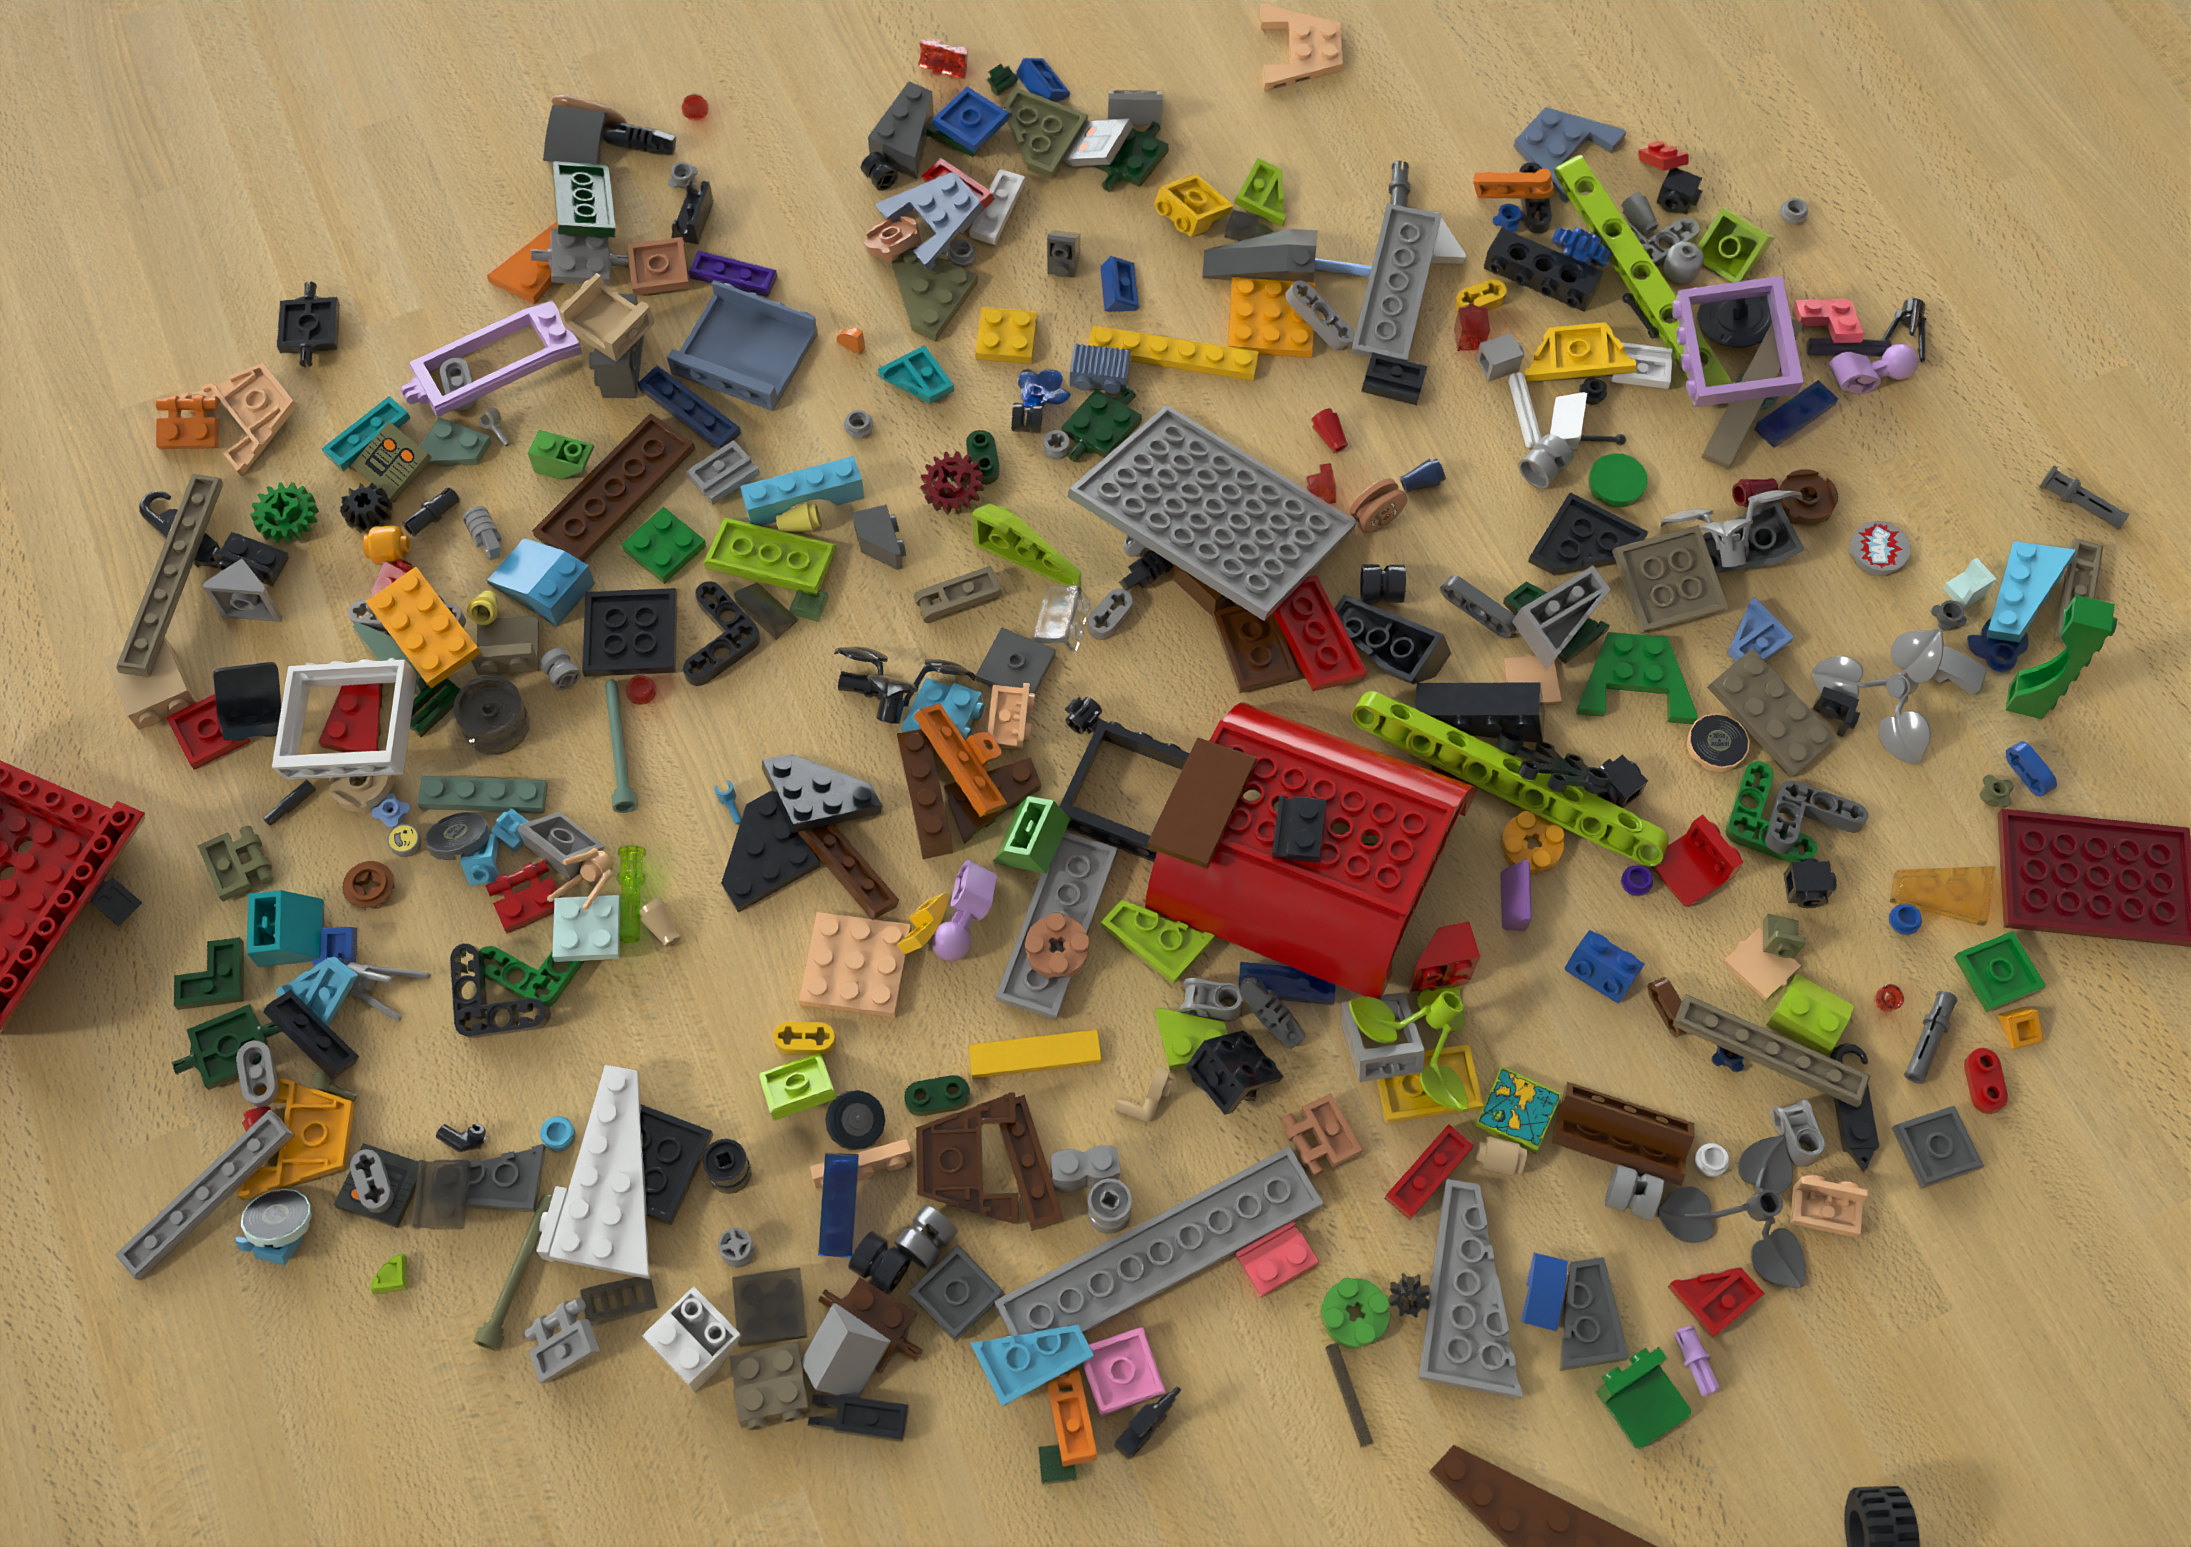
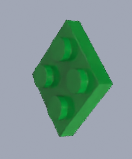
M663 506L627 538L621 546L624 552L665 584L706 547V542Z
M2013 931L1960 951L1954 956L1986 1013L2042 991L2046 987V984Z

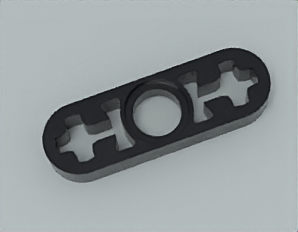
M1528 162L1520 167L1519 172L1536 173L1542 167L1537 163ZM1520 198L1525 215L1526 228L1535 234L1545 233L1549 229L1552 219L1549 198L1538 202H1533L1529 198ZM1536 212H1539V220L1542 222H1538V219L1535 218Z

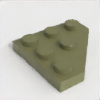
M1015 87L1004 104V110L1009 112V120L1007 122L1027 169L1053 179L1069 149L1088 121V115Z
M917 247L909 248L900 253L896 260L892 261V269L897 279L911 330L936 342L978 283V275L940 257L935 259L936 265L928 272L913 252Z

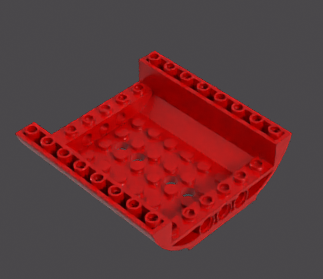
M1241 702L1235 705L1223 720L1219 721L1209 741L1254 756L1257 759V763L1208 869L1157 851L1149 879L1145 909L1174 921L1185 923L1199 931L1211 933L1219 939L1362 996L1381 1000L1392 976V961L1459 814L1466 816L1477 789L1461 781L1246 702ZM1249 790H1255L1261 794L1255 801H1248L1243 797ZM1280 795L1290 799H1294V797L1326 799L1320 863L1287 860L1285 857L1272 858L1277 811L1272 807L1276 802H1279ZM1339 823L1349 827V831L1343 835L1335 834L1331 829ZM1366 835H1374L1380 841L1374 846H1367L1361 840Z
M1 760L0 875L6 868L14 867L15 870L10 878L0 879V1034L145 819L144 812L122 802L116 801L112 808H109ZM33 841L29 851L24 853L18 852L22 843Z

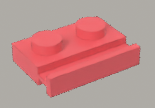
M1294 1221L1269 1233L1235 1254L1236 1259L1241 1263L1245 1274L1260 1298L1314 1268L1319 1263L1305 1238L1295 1226Z

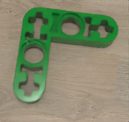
M1755 761L1750 763L1742 775L1725 830L1727 837L1738 845L1789 863L1814 858L1818 848L1815 840L1800 832L1797 841L1789 853H1776L1767 846L1763 835L1767 833L1769 821L1761 819V815L1773 780V771L1764 762ZM1755 772L1761 774V780L1757 788L1751 787L1755 779ZM1745 796L1752 797L1758 805L1754 809H1749L1742 804L1741 799ZM1738 824L1745 825V832L1743 834L1738 832ZM1756 829H1759L1760 831L1756 836V839L1752 838L1755 834L1754 831ZM1780 831L1781 839L1784 838L1786 832ZM1799 845L1804 846V852H1806L1804 855L1798 853L1799 849L1797 847Z
M485 946L480 949L484 960L486 958L489 960L495 958L497 964L503 967L500 973L497 967L491 964L486 967L484 963L485 978L522 999L536 998L545 1002L549 1007L559 999L585 962L570 961V967L567 971L557 973L553 970L555 963L552 957L553 950L539 970H536L497 947ZM515 970L525 972V978L522 982L518 984L508 982L511 972ZM549 974L554 980L550 982L546 975ZM547 987L550 992L549 995L542 994L539 997L536 992L537 989L544 990Z

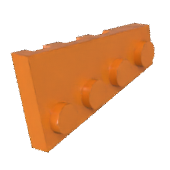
M557 221L487 275L489 282L536 304L553 282L548 262L531 261V249L548 250L551 244V229H557Z

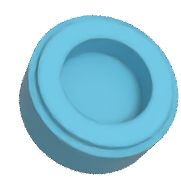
M556 1116L548 1119L542 1125L540 1137L549 1150L560 1152L568 1149L573 1144L575 1129L568 1119Z

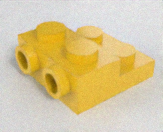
M1197 173L1161 186L1153 204L1159 215L1168 217L1174 222L1179 232H1184L1190 237L1208 231L1212 221L1231 214L1234 206Z

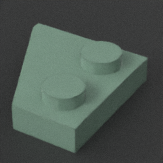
M438 417L420 447L432 456L428 463H440L441 467L454 466L456 464L466 466L478 465L492 441L488 435Z

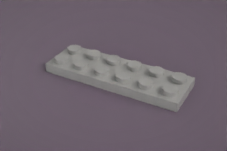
M1387 203L1351 354L1371 358L1373 352L1405 361L1408 360L1442 214Z
M1064 832L1047 873H1042L995 996L997 1002L1057 1021L1073 976L1064 978V976L1053 977L1051 979L1036 973L1029 965L1026 956L1025 940L1027 933L1040 919L1048 917L1052 913H1060L1080 923L1088 935L1117 856L1118 848ZM1061 941L1050 943V951L1052 953L1057 950L1062 953L1065 950Z

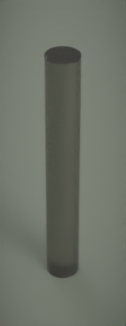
M1338 1343L1328 1345L1325 1349L1360 1447L1370 1446L1374 1442Z

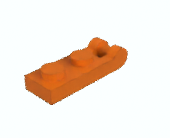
M1546 168L1539 169L1536 173H1495L1491 171L1475 173L1473 180L1477 198L1546 199L1550 198L1555 192L1554 185L1551 182V172Z
M1079 1367L1069 1370V1373H1064L1046 1383L1063 1467L1098 1460ZM1072 1387L1073 1391L1059 1393L1061 1388Z

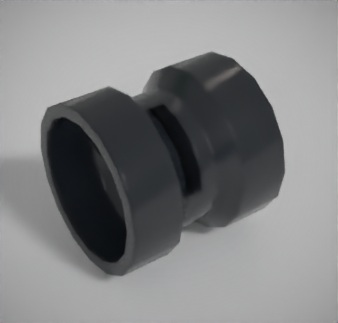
M876 151L869 154L861 164V171L867 178H871L872 184L880 191L890 188L898 178V171L892 164H887V159L881 152Z
M1014 403L1012 410V432L1030 430L1031 433L1041 434L1043 405L1034 404L1031 407H1027L1023 403ZM1025 411H1027L1026 425H1025Z

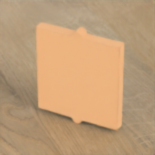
M1526 654L1525 657L1504 658L1507 682H1540L1544 705L1561 704L1562 700L1554 661L1546 670L1537 656H1531V654Z
M1760 928L1745 941H1739L1737 944L1738 948L1723 961L1725 965L1765 1001L1779 987H1785L1787 980L1801 967L1795 959L1780 958L1775 954L1763 952V930Z

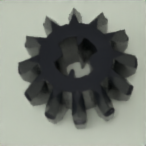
M360 483L359 489L353 490L349 488L348 493L350 496L341 497L343 505L340 507V512L343 518H345L346 524L350 528H356L360 533L366 528L370 530L375 526H384L383 520L391 519L392 502L388 498L386 491L383 488H377L373 483L366 488Z

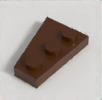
M1031 757L987 771V774L1007 804L1001 810L982 817L973 808L957 782L943 786L964 844L972 839L973 835L983 827L987 828L1008 809H1014L1028 796H1032L1041 789V782Z

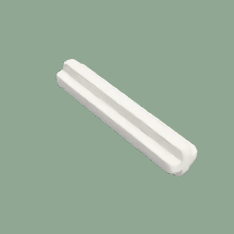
M1521 372L1513 373L1510 375L1509 385L1525 445L1528 449H1532L1542 438L1525 375Z

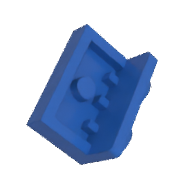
M1589 930L1575 949L1564 969L1614 1002L1620 1003L1645 963L1638 960L1632 953L1612 944L1603 935Z

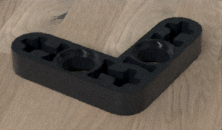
M712 581L701 583L697 587L695 592L699 607L723 634L685 661L683 665L685 678L694 686H702L753 651L760 643V634L756 624L719 584ZM705 594L715 595L718 605L715 607L714 602L710 598H705ZM725 611L736 613L735 618L729 622L722 621L720 615ZM741 634H751V639L747 640V638L745 637L741 638ZM719 648L730 650V654L724 659L714 657V652ZM706 658H709L713 666H711L709 662H706ZM695 667L703 669V673H693L692 669Z
M466 943L460 944L453 949L450 956L455 1028L459 1034L470 1038L539 1029L548 1023L551 1015L550 1008L545 1002L536 998L487 1004L485 966L482 951ZM466 951L473 955V960L468 961V969L466 964L461 963V958L466 957ZM468 971L475 973V976L464 975L461 977L462 973L468 974ZM474 982L477 988L476 994L473 998L467 1000L462 996V988L466 983ZM533 1006L541 1011L540 1015L535 1016V1021L528 1017L519 1018L518 1012H532ZM507 1009L510 1013V1021L506 1026L498 1027L495 1022V1016L500 1010ZM471 1016L477 1019H486L487 1024L478 1023L472 1025V1030L465 1026V1022L469 1021Z

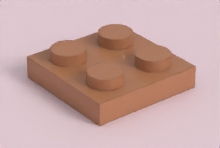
M683 237L627 244L633 294L637 296L690 288Z

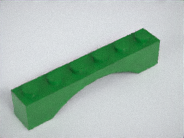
M2075 595L2064 610L2061 639L2065 643L2066 648L2050 661L2032 668L2020 670L2009 684L2006 711L2042 719L2050 709L2053 710L2058 698L2061 695L2065 696L2069 684L2072 681H2077L2081 669L2084 666L2088 667L2092 655L2102 649L2107 636L2111 637L2114 634L2117 626V618L2113 617L2115 604Z

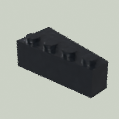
M1540 682L1417 683L1415 709L1472 736L1499 738L1501 731L1507 730L1521 735L1525 742L1537 743L1544 739L1545 709Z

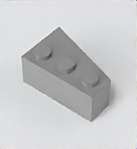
M1591 566L1522 607L1512 620V623L1547 670L1611 589L1595 567Z

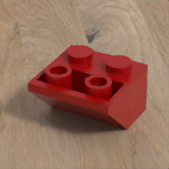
M1469 921L1438 927L1415 965L1408 985L1409 993L1416 991L1420 993L1426 989L1435 991L1439 986L1449 984L1451 987H1459L1471 980L1480 959V953Z

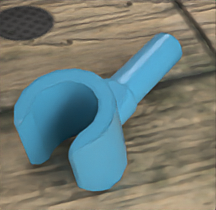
M727 781L729 790L724 793L719 792L716 785L715 792L718 801L726 805L735 825H739L741 817L735 806L736 793L733 784Z

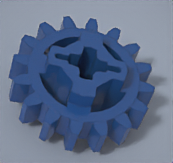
M1575 227L1573 232L1569 229L1557 228L1551 239L1552 243L1556 244L1558 248L1564 249L1562 254L1587 265L1591 262L1596 266H1606L1612 255L1611 251L1607 250L1606 247L1599 245L1602 239L1578 227Z

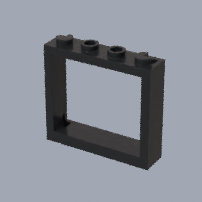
M1100 719L1059 806L1070 818L1067 829L1154 862L1157 851L1148 848L1147 842L1150 835L1075 807L1073 804L1103 740L1180 770L1183 769L1190 753L1181 750L1179 746L1173 743H1162L1154 740L1144 732L1136 733L1125 729L1117 722H1107Z

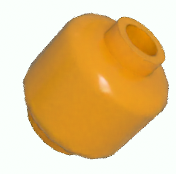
M375 526L369 530L368 534L364 535V554L366 558H370L376 565H383L384 561L396 563L398 559L404 560L405 553H410L409 536H404L401 528L398 526Z

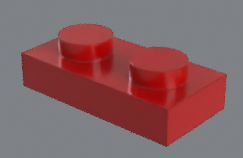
M1663 141L1651 142L1647 148L1638 150L1639 161L1663 171L1689 164L1688 153L1678 150L1675 146H1668Z

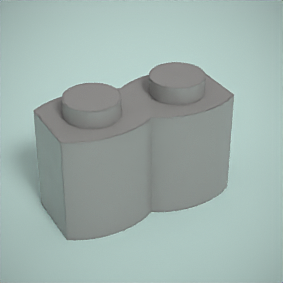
M1096 1146L1085 1152L1076 1149H1066L1052 1154L1051 1172L1055 1191L1072 1193L1086 1186L1092 1188L1103 1179L1112 1178L1120 1180L1117 1148Z

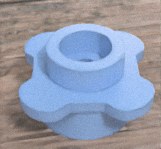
M389 793L378 807L373 808L372 816L376 820L381 819L388 828H394L404 821L406 814L410 811V806L407 802H400L394 794ZM389 809H394L393 812H388Z

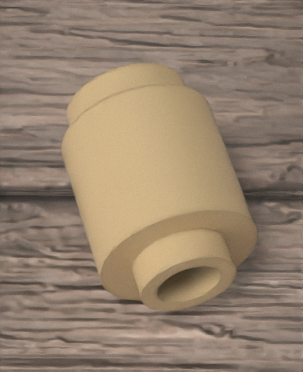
M1489 1136L1485 1142H1479L1476 1161L1481 1162V1169L1513 1176L1514 1173L1519 1175L1523 1173L1527 1149L1521 1148L1518 1143Z

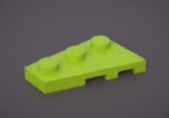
M1121 900L1101 921V927L1173 985L1215 940V935L1206 931L1202 933L1188 928V925L1179 921L1175 923L1158 916L1156 912Z

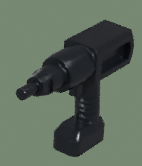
M1178 1386L1171 1393L1162 1396L1156 1404H1145L1130 1420L1129 1427L1115 1441L1114 1447L1126 1459H1132L1166 1419V1413L1173 1406L1172 1404L1176 1400L1175 1397L1181 1392Z

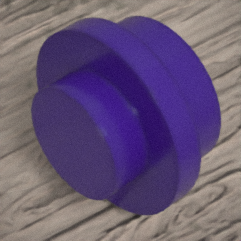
M1630 866L1623 872L1621 884L1627 893L1633 896H1643L1651 890L1653 877L1644 866Z

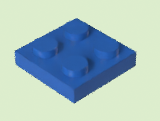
M966 86L932 119L933 127L975 153L1009 120V112Z

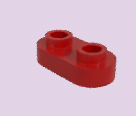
M1978 1048L1973 1050L1964 1062L1971 1101L1975 1108L1982 1113H1997L2006 1105L2008 1100L2000 1059L1990 1049ZM1980 1059L1987 1061L1989 1067H1984ZM1987 1090L1994 1092L1996 1099L1991 1098Z

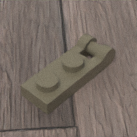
M988 566L921 589L913 597L917 606H921L922 611L920 614L925 623H932L941 616L1002 596V589L992 567ZM939 598L940 602L933 605L931 601Z

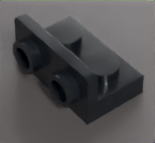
M232 531L222 549L215 548L213 551L216 565L220 570L223 571L238 560L243 559L262 584L264 583L272 587L289 559L288 553Z

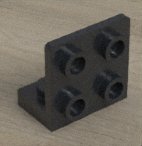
M1244 1030L1204 1040L1185 1066L1224 1115L1233 1113L1250 1090L1278 1083L1283 1078L1282 1073L1276 1068L1273 1060L1264 1054L1256 1044L1255 1039Z

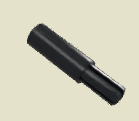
M306 779L281 800L277 807L263 817L264 821L271 826L285 813H289L305 800L316 788Z

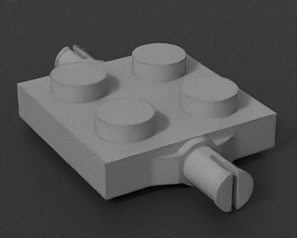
M551 229V244L548 250L531 249V261L548 262L551 269V280L554 283L583 284L598 273L602 276L604 285L609 286L611 266L628 267V255L611 254L608 246V237L597 238L579 235L571 237L560 235L557 229Z

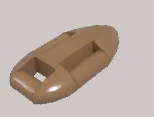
M556 94L551 98L552 103L557 106L606 112V127H610L615 122L627 123V120L619 112L599 103L572 97V95Z

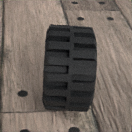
M1900 1486L1854 1487L1849 1491L1844 1512L1847 1547H1920L1916 1515L1908 1496Z

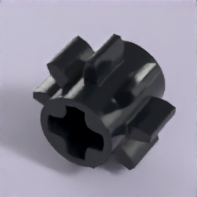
M1078 697L1076 700L1073 699L1065 708V711L1069 713L1065 721L1074 732L1083 734L1086 731L1090 734L1092 731L1095 732L1100 721L1098 716L1102 713V708L1090 697H1085L1083 700Z
M1402 1273L1398 1284L1395 1282L1390 1283V1291L1393 1294L1389 1296V1305L1398 1306L1399 1316L1413 1314L1417 1318L1421 1308L1429 1309V1299L1427 1296L1430 1295V1285L1422 1286L1419 1274L1412 1277Z

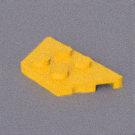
M1606 322L1549 327L1543 337V343L1535 351L1534 360L1531 366L1526 368L1524 375L1526 382L1634 373L1636 372V361L1629 358L1624 351V345L1618 338L1613 336V331Z

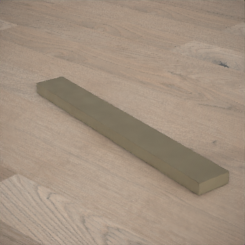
M198 474L191 475L116 665L118 673L150 677L224 485L222 478Z

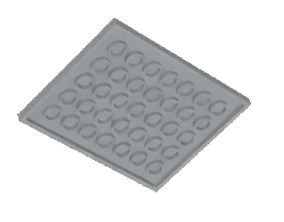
M1168 405L1159 410L1070 487L1067 496L1263 621L1355 530L1358 522Z

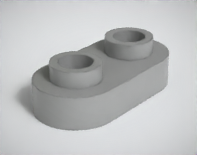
M450 358L440 367L445 395L473 382L468 364L461 358ZM473 400L454 410H468L474 406L476 400Z
M247 1042L239 1049L236 1056L241 1092L251 1105L256 1107L267 1106L276 1099L279 1092L274 1056L270 1048L263 1042ZM262 1056L260 1063L252 1064L256 1057ZM261 1087H267L263 1095H257Z

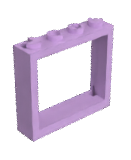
M1783 276L1679 290L1676 300L1672 302V315L1674 319L1678 318L1677 342L1679 345H1683L1684 354L1681 356L1683 371L1688 372L1689 380L1686 382L1687 393L1689 392V397H1692L1694 407L1790 395L1799 392L1803 384V377ZM1767 295L1783 377L1706 387L1691 305Z

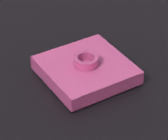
M1143 1327L1089 1345L1095 1357L1085 1361L1082 1365L1100 1417L1166 1394Z

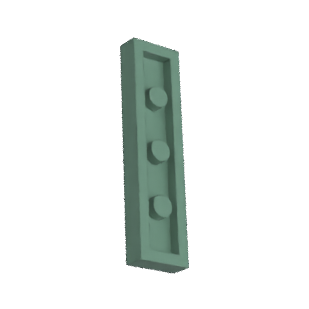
M422 776L417 804L420 809L508 812L510 809H513L516 812L544 813L548 784L546 780Z

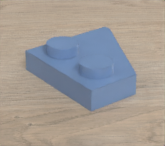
M1754 597L1745 611L1727 654L1737 662L1753 648L1766 662L1791 644L1794 636Z

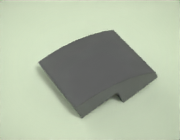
M552 105L546 131L543 161L600 164L601 140H605L603 137L605 136L607 113Z

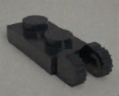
M813 1395V1405L820 1408H837L836 1419L811 1416L808 1420V1426L824 1430H834L835 1433L904 1442L909 1405L840 1395V1397Z

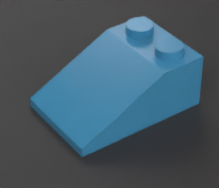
M526 538L518 544L486 580L489 585L555 626H558L584 597L585 592H588L595 584L587 564L566 551Z

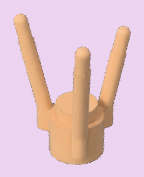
M592 848L586 853L564 859V865L583 861L580 874L549 895L547 900L552 902L584 879L590 882L598 881L582 907L583 910H588L606 882L614 877L612 872L613 862L610 856L603 851Z

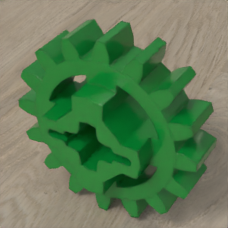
M280 482L276 490L268 486L267 491L269 493L267 495L261 493L257 495L260 503H252L255 512L250 513V516L254 521L253 524L258 533L261 532L264 539L267 540L272 537L277 544L281 538H285L287 543H291L292 536H296L299 540L302 539L301 532L303 530L311 532L312 529L309 523H317L318 521L315 514L319 512V509L315 504L316 501L313 495L308 493L304 486L297 489L293 482L290 483L288 488H285L283 483Z

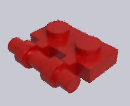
M545 860L532 864V862L523 865L524 869L508 876L502 874L496 877L497 881L485 885L490 897L501 892L505 897L494 902L493 905L506 934L554 914L555 900L549 902L547 897L558 888L553 877L540 882L538 877L549 871ZM529 880L531 887L515 894L513 893L512 887Z

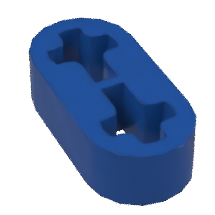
M2021 741L2006 750V759L2009 765L2034 795L2042 797L2056 789L2057 781L2053 772L2028 743Z

